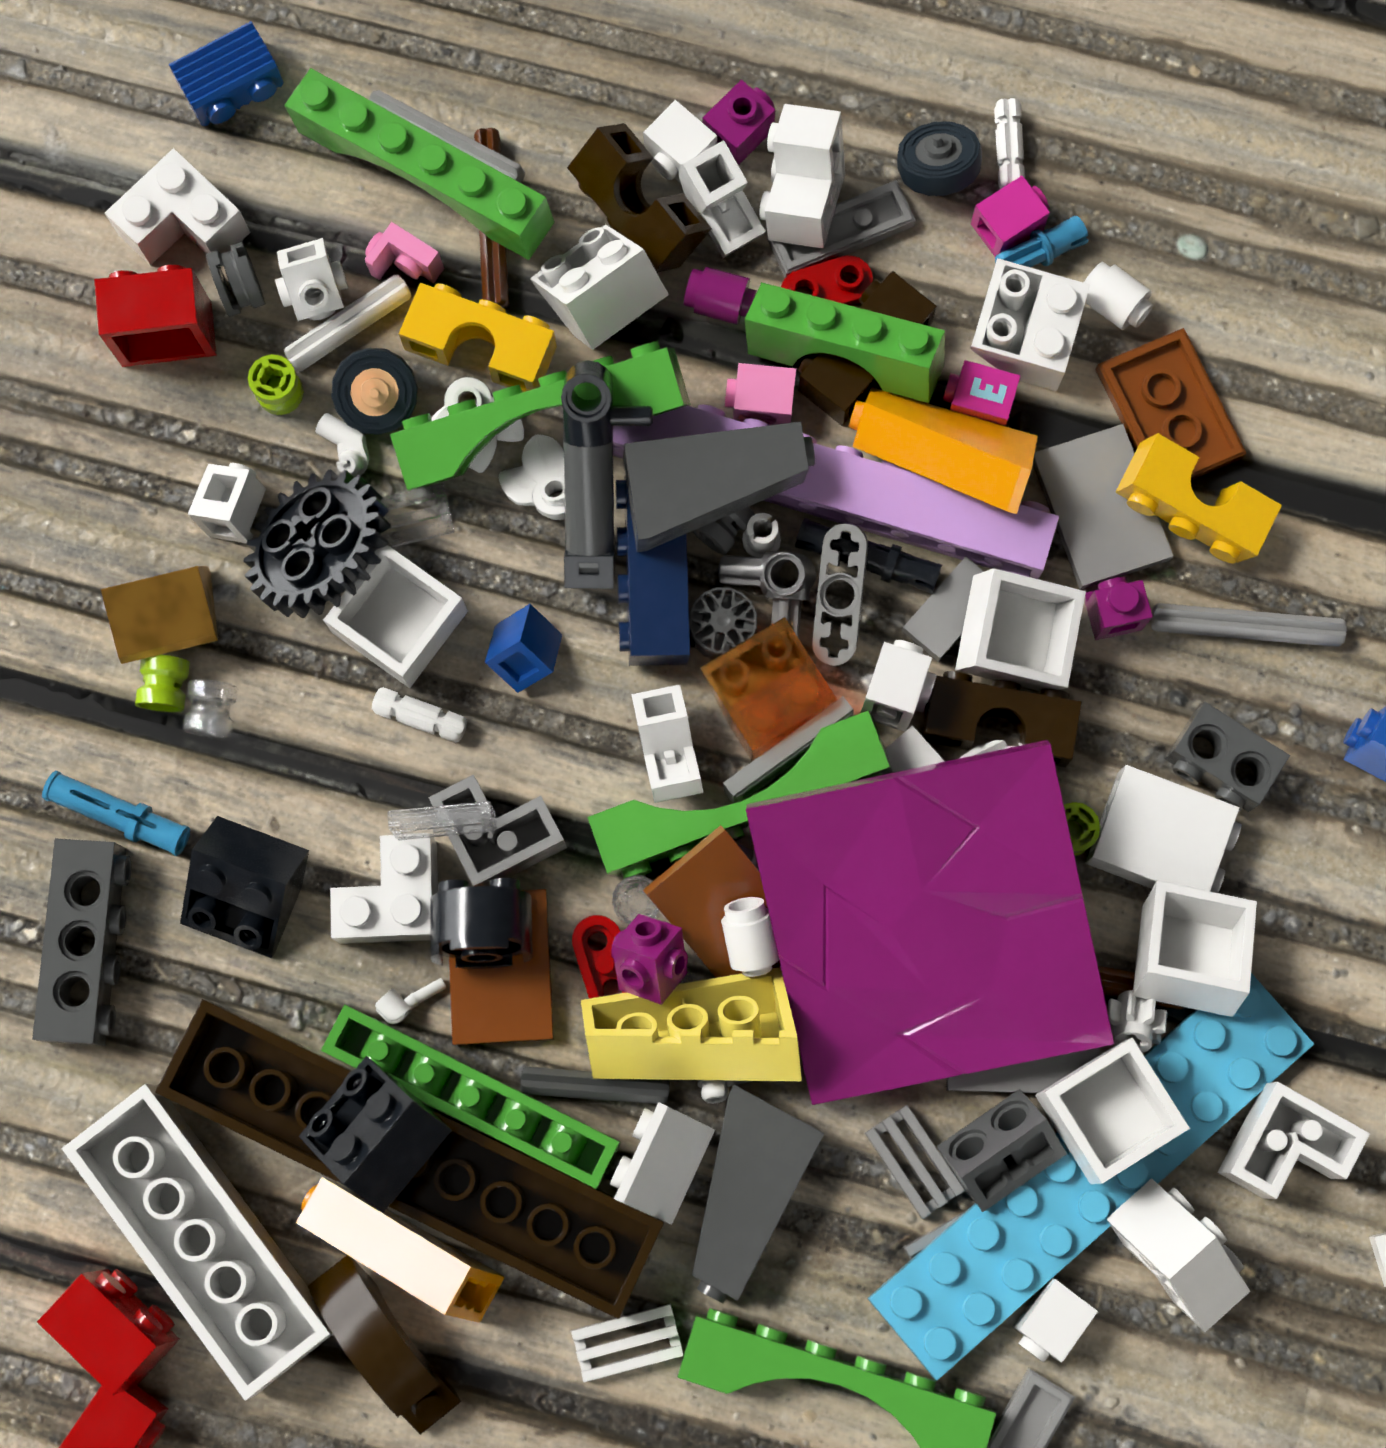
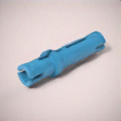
M59 771L52 772L42 791V798L46 801H52L87 818L124 832V837L136 843L139 840H143L169 851L175 856L180 855L190 836V828L188 826L180 825L152 813L151 806L144 803H139L137 806L100 789L65 776Z

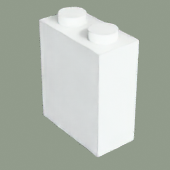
M1125 765L1117 773L1100 820L1099 837L1091 846L1085 864L1151 889L1156 881L1218 893L1225 876V870L1219 868L1225 850L1232 851L1240 834L1241 824L1235 822L1240 807Z

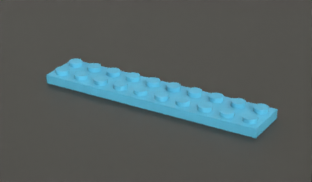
M1251 973L1250 993L1233 1017L1195 1009L1163 1037L1159 1045H1154L1144 1054V1057L1190 1129L1103 1184L1092 1185L1087 1180L1059 1133L1056 1132L1057 1138L1067 1153L1065 1156L986 1211L982 1212L975 1203L867 1299L936 1381L939 1380L1111 1226L1107 1218L1151 1178L1157 1184L1263 1091L1266 1083L1273 1082L1310 1049L1314 1043Z

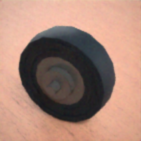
M951 121L924 124L907 133L899 144L897 155L899 174L903 183L917 193L927 196H946L959 192L972 184L981 170L982 148L976 134L965 125Z

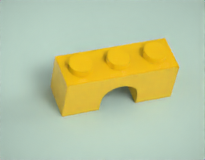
M423 283L419 284L399 331L404 350L447 366L451 361L454 351L461 343L470 339L485 340L495 348L488 365L492 382L505 387L520 385L522 392L540 387L538 378L546 375L557 348L555 333L543 320L533 316H524L523 319L506 314V310L503 307L489 300H480L479 303L462 298L461 293L456 289L444 284H435V287Z
M1159 433L1140 442L1115 493L1128 500L1127 505L1131 509L1146 516L1155 515L1169 523L1168 528L1174 534L1185 539L1201 541L1210 547L1209 552L1214 557L1224 562L1239 563L1258 556L1282 507L1281 504L1242 481L1222 489L1213 506L1204 504L1195 496L1191 487V475L1199 459L1197 455Z

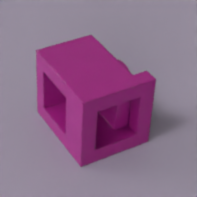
M1117 577L1099 583L1098 590L1086 592L1084 601L1095 641L1142 631L1152 619L1143 580L1128 583L1126 577Z

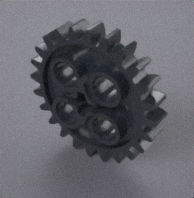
M329 469L323 480L315 473H312L306 487H303L298 481L294 482L293 494L288 497L280 492L278 494L280 505L276 509L272 507L264 509L265 513L269 516L267 522L254 524L253 527L260 532L259 537L247 541L246 545L254 551V553L244 558V563L251 568L245 574V578L253 584L250 588L251 591L273 611L279 610L286 617L295 612L301 618H305L310 608L318 615H321L327 601L339 607L341 593L345 590L353 596L357 593L354 582L358 578L369 581L371 577L365 570L368 564H380L382 561L374 552L376 549L388 545V541L381 533L391 528V524L384 518L389 509L381 502L383 497L360 475L353 477L347 470H344L338 476Z

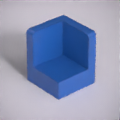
M529 604L494 627L485 663L519 693L553 673L562 634L536 608Z

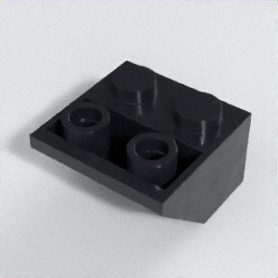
M217 816L192 849L180 924L272 958L301 891L309 850Z
M366 1056L356 1069L346 1076L343 1084L325 1106L314 1114L308 1126L299 1137L344 1186L384 1213L452 1130L430 1108L377 1063Z

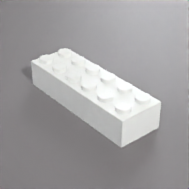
M144 1084L65 1145L62 1150L246 1401L259 1394L333 1334L320 1314L305 1282L172 1102L155 1093L157 1085Z

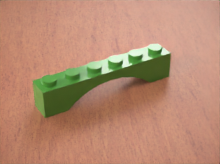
M312 68L309 69L284 105L300 134L337 154L364 159L401 176L452 208L488 238L527 260H530L555 223L547 198L544 195Z
M659 341L630 349L632 358L615 364L612 356L593 360L605 366L612 375L614 384L613 406H651L653 408V416L691 405L675 350L668 347L661 349ZM566 370L538 378L540 387L526 392H522L520 385L495 391L492 393L494 402L477 407L475 399L448 406L449 416L432 421L430 413L402 421L404 430L392 433L390 436L407 491L420 489L464 475L475 457L497 434L516 421L536 412L563 406L561 395L567 374ZM588 382L580 383L574 388L576 394L584 400L596 399L601 394L597 386Z
M868 710L821 728L808 751L788 773L767 789L741 802L715 809L682 811L659 808L637 800H631L587 818L607 874L614 876L622 875L624 881H628L652 872L651 863L667 857L671 864L676 863L720 825L729 833L734 841L745 837L743 829L749 827L746 814V806L749 803L890 774L894 771L874 718Z
M709 1308L707 1316L696 1313L678 1372V1378L726 1394L751 1384L776 1379H813L832 1383L868 1397L888 1411L913 1436L920 1448H987L996 1413L991 1408L984 1406L986 1397L956 1387L954 1396L934 1390L935 1380L907 1371L905 1379L902 1380L884 1374L886 1364L857 1355L855 1364L835 1358L837 1349L820 1342L808 1339L806 1347L803 1348L785 1342L788 1335L787 1332L758 1323L757 1330L754 1332L736 1326L739 1317L721 1310Z

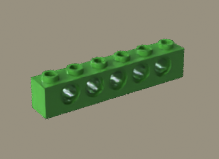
M345 1004L321 1049L322 1052L354 1068L368 1056L420 1101L595 1189H599L621 1144L620 1141Z

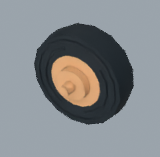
M369 347L353 352L340 363L332 379L331 397L336 412L348 426L361 433L381 435L397 430L403 425L402 421L410 418L417 404L418 385L413 370L402 357L387 349Z

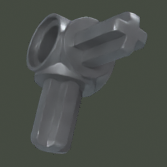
M766 551L763 558L730 555L721 557L718 565L719 581L721 583L761 587V591L766 597L773 598L770 632L771 644L788 647L797 646L799 642L802 600H809L810 589L814 585L816 571L812 561L802 554ZM788 561L795 563L799 572L797 582L790 588H787L780 579L781 568Z

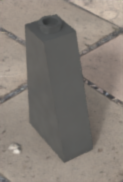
M801 422L624 443L623 464L636 551L650 550L804 483L809 466H814L815 454L812 438L803 436Z
M733 1085L728 1095L692 1276L701 1280L696 1289L723 1304L727 1296L737 1301L741 1296L824 1135L823 1132L736 1085Z

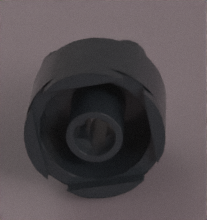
M497 878L490 881V886L470 887L469 882L465 880L452 879L439 882L438 893L430 898V955L433 963L443 965V956L455 958V968L491 969L513 966L512 956L522 954L524 963L533 958L532 896L528 892L520 890V880Z

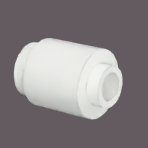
M1101 262L1084 281V283L1090 284L1086 304L1121 330H1125L1130 324L1137 328L1153 308V304L1148 301L1152 291L1117 265L1110 267L1106 263Z
M746 897L726 904L724 906L725 916L722 918L721 923L731 968L736 971H742V974L747 977L760 976L770 972L772 965L779 961L768 908H765L764 900L759 897Z

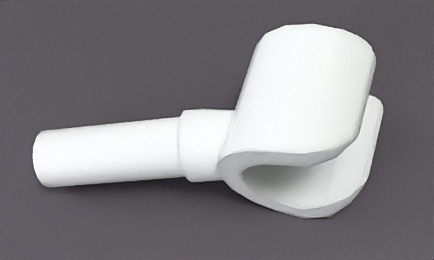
M439 978L411 993L405 999L394 989H391L377 1001L375 1005L376 1011L387 1023L398 1024L419 1003L447 989L442 978Z

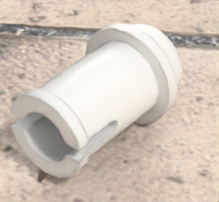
M758 513L748 521L742 542L745 551L752 557L763 558L766 551H778L781 538L778 531V523L776 520L772 523L770 522L772 517L770 514ZM758 534H764V535L767 536V537H763V538L757 536V537L754 539V537H755L756 535H758Z

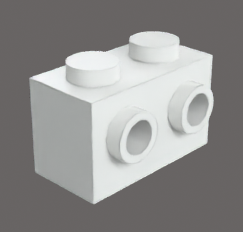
M895 640L894 645L884 642L861 713L869 710L876 723L905 732L915 710L923 712L931 695L937 676L928 672L932 657L922 654V647L908 641Z

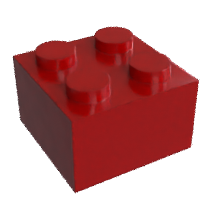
M165 265L158 268L157 272L137 274L133 271L122 270L111 273L108 278L94 279L99 336L122 367L217 356L212 302L192 268H185L181 265Z
M108 1269L81 1273L41 1316L37 1323L111 1395H115L137 1386L180 1338L171 1331L175 1324L163 1310L153 1304L148 1308L134 1295L138 1288L128 1276L117 1269L112 1273Z

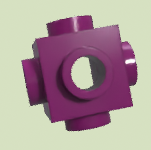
M638 914L625 930L617 934L613 941L611 954L615 963L618 988L621 991L662 1005L688 973V954L684 948L681 927Z

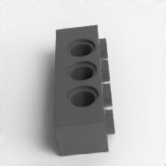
M57 838L54 840L32 1040L48 1043L106 1046V1036L112 1035L114 1031L116 1009L114 1005H110L112 985L118 984L121 974V958L119 955H115L117 935H122L126 926V907L121 905L122 886L129 884L132 870L131 857L126 855V848L115 842ZM91 881H98L100 885L99 898L93 904L84 906L81 901L83 887ZM91 930L95 936L94 947L88 954L80 956L76 951V940L82 932ZM84 979L89 985V996L82 1005L74 1006L70 999L71 988L76 982Z

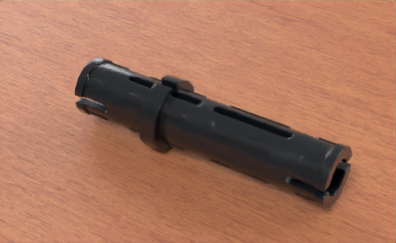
M804 518L797 535L795 548L821 555L824 537L831 528ZM843 531L841 539L833 540L832 549L840 551V562L848 565V556L851 552H858L859 542L852 541L851 534ZM868 541L867 571L881 576V581L890 583L891 580L933 594L943 564L924 560L903 552L902 547L892 544V547Z

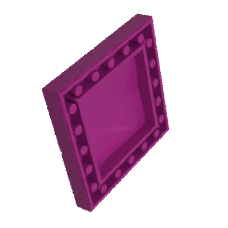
M1048 740L747 804L746 814L812 1105L1114 1044L1052 748Z

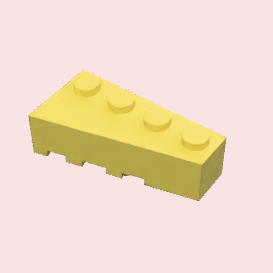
M781 967L772 968L770 972L755 977L736 974L678 984L662 1005L629 993L581 1000L593 1079L802 1081L798 1037Z

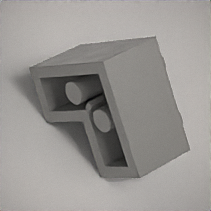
M471 775L428 797L473 886H490V881L493 879L510 878L567 848L542 796L496 818L474 775Z

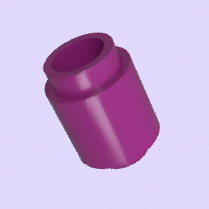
M705 267L704 271L693 268L684 296V306L694 308L695 314L738 325L741 316L746 317L757 290L749 288L750 278L710 267Z

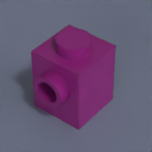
M741 79L702 117V123L717 135V144L723 140L725 141L739 165L768 137L770 126L773 122L775 123L776 109H774L775 106L771 98L763 90L757 87L752 89Z

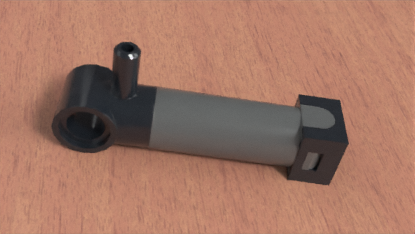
M590 360L578 362L569 369L565 376L561 395L563 405L565 503L564 587L614 589L613 426H651L653 424V408L651 406H613L614 384L612 375L605 366ZM588 382L597 386L601 394L596 399L584 400L576 394L574 388L580 383Z

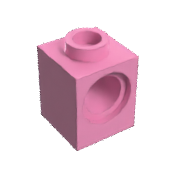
M738 363L737 379H727L725 407L734 408L733 419L741 422L745 418H753L763 421L768 425L791 423L796 369Z

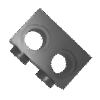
M1204 702L1195 710L1165 757V760L1174 765L1172 770L1180 778L1195 785L1202 782L1216 791L1214 795L1216 799L1240 807L1238 812L1242 809L1249 812L1260 805L1291 755L1207 702ZM1194 737H1203L1210 741L1214 749L1212 759H1203L1194 752L1192 746ZM1236 764H1246L1253 769L1256 776L1254 786H1246L1238 781L1235 775Z
M1020 1089L936 1146L959 1183L982 1212L1067 1154L1047 1119Z

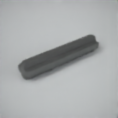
M525 1067L521 1073L520 1089L526 1095L658 1104L659 1102L665 1104L669 1099L670 1082L669 1080L593 1079L592 1071Z

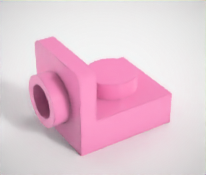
M393 222L389 224L384 233L378 232L375 234L366 248L365 263L370 274L378 280L382 278L393 261L402 272L411 278L418 279L421 275L433 284L444 270L437 250Z

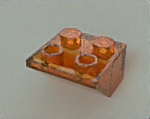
M785 617L700 667L727 723L751 761L761 756L824 709L837 702L834 693Z

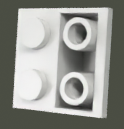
M606 224L587 231L581 236L576 246L563 255H556L548 259L542 265L541 271L530 278L534 286L571 333L592 350L669 295L644 249Z
M997 258L970 350L997 369L1021 375L1019 379L1021 382L1057 392L1067 368L1090 284Z
M659 1102L654 1112L645 1108L632 1137L641 1140L632 1159L626 1156L621 1158L610 1182V1185L619 1188L614 1199L672 1225L715 1129Z

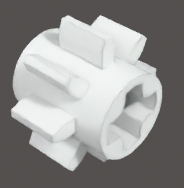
M1133 990L1122 992L1117 1000L1110 999L1107 1012L1111 1031L1114 1034V1045L1133 1038L1142 1053L1150 1050L1152 1043L1159 1045L1161 1043V1034L1166 1033L1167 1010H1155L1156 999L1135 997Z

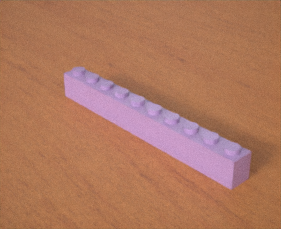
M701 404L697 408L686 406L653 416V424L651 426H613V456L623 459L624 443L769 425L753 418H745L741 422L725 417V413L722 410L710 405ZM804 433V437L812 438L815 454L814 466H809L804 483L763 500L840 524H852L863 531L963 560L966 556L977 565L1039 579L1044 570L1059 519L1058 515L1049 513L1048 507L1033 501H1022L1017 514L1004 511L888 461L882 460V463L863 458V453L857 449L848 446H836L835 449L819 445L815 438Z

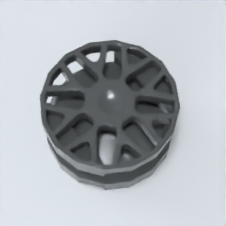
M243 242L231 245L230 251L222 254L218 250L206 254L213 281L229 317L240 314L242 308L249 305L254 309L266 305L257 275ZM221 266H224L229 285L235 295L234 298L231 297Z
M716 587L704 592L694 602L689 614L690 636L695 648L704 657L714 661H732L742 657L751 648L756 637L757 613L752 602L742 592L730 587ZM715 592H722V594H715V595H714L713 593H715ZM735 594L741 596L743 600L739 597H736Z

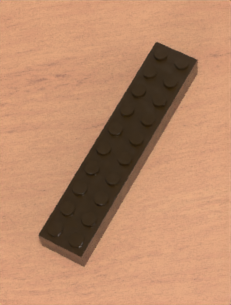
M202 999L155 1093L341 1183L302 1141L299 1135L308 1126L314 1114L325 1106L343 1084L346 1076L353 1070L216 1003ZM430 1108L452 1131L389 1207L602 1312L620 1319L665 1222L615 1200L614 1196L600 1189H595L499 1140Z

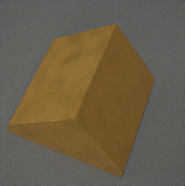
M195 566L101 589L121 664L218 641L212 579L208 566Z

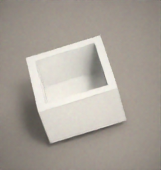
M387 545L375 551V554L382 560L381 563L368 564L365 569L371 577L369 581L358 578L354 582L357 593L353 596L345 591L341 596L340 606L336 607L334 605L323 621L334 635L405 686L411 688L468 610L462 597Z
M995 568L973 575L955 671L992 680L1012 681L1020 684L1021 687L1037 691L1041 689L1060 690L1068 688L1086 591Z
M1156 881L1142 906L1133 995L1138 998H1154L1162 1003L1233 1017L1250 993L1257 901Z
M1133 1038L1116 1044L1035 1095L1091 1185L1103 1184L1190 1129Z

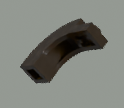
M346 1255L307 1286L320 1314L346 1355L397 1418L402 1415L421 1435L461 1403L456 1390L423 1356L401 1328L387 1306L377 1284L352 1257Z

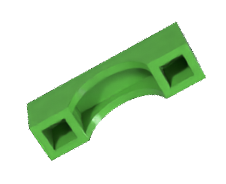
M763 282L744 319L749 355L793 366L800 357L807 354L827 353L837 355L867 370L877 380L883 391L929 403L944 368L945 330Z

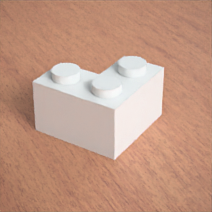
M784 104L779 123L773 122L768 133L767 148L769 152H774L771 169L773 185L771 192L764 191L759 211L760 219L766 220L769 241L824 249L845 177L841 111Z
M174 148L105 212L117 234L150 266L184 234L205 254L216 250L222 254L230 251L231 245L241 242L250 233L240 210Z
M431 834L380 836L381 886L330 888L331 939L340 944L430 940V898L438 893L437 841Z
M1279 1082L1266 1083L1263 1091L1257 1095L1217 1173L1261 1198L1277 1199L1297 1160L1330 1179H1347L1370 1133Z
M1151 1178L1107 1218V1221L1123 1245L1157 1277L1171 1300L1199 1328L1206 1332L1250 1292L1239 1274L1244 1269V1266L1237 1256L1224 1245L1227 1238L1209 1218L1204 1217L1199 1222L1192 1215L1195 1211L1194 1208L1177 1189L1172 1188L1167 1193Z

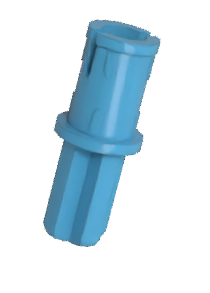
M1072 216L1050 229L1044 231L1034 230L1031 232L1029 240L996 255L995 264L998 258L1027 267H1032L1039 263L1049 266L1053 263L1054 258L1088 243L1086 226L1078 216Z

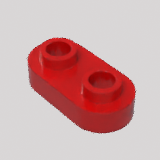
M847 255L794 271L784 279L781 287L796 291L797 288L806 286L812 290V296L850 306H857L861 304L859 302L860 297L872 283L873 275L869 265L864 260L856 256ZM850 272L856 275L857 281L846 283L840 276Z
M602 915L586 917L578 923L572 935L573 949L589 999L605 996L603 992L604 985L611 980L617 981L611 949L620 929L613 920ZM602 933L607 937V945L603 950L594 951L589 947V938L593 934Z

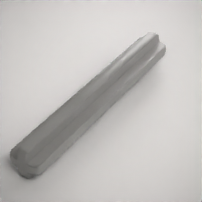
M380 90L371 93L370 101L520 183L523 181L525 171L520 164Z
M1158 603L1152 609L1151 627L1154 631L1334 647L1341 646L1345 642L1347 634L1346 621L1340 618Z

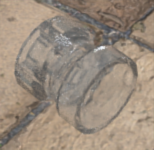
M212 680L189 681L186 697L190 700L191 705L190 712L184 716L182 730L197 736L231 737L234 721L230 717V707L236 703L238 687L229 683Z
M634 875L623 879L617 884L612 896V905L617 919L624 926L627 927L638 914L659 919L661 911L643 891L653 880L645 876Z

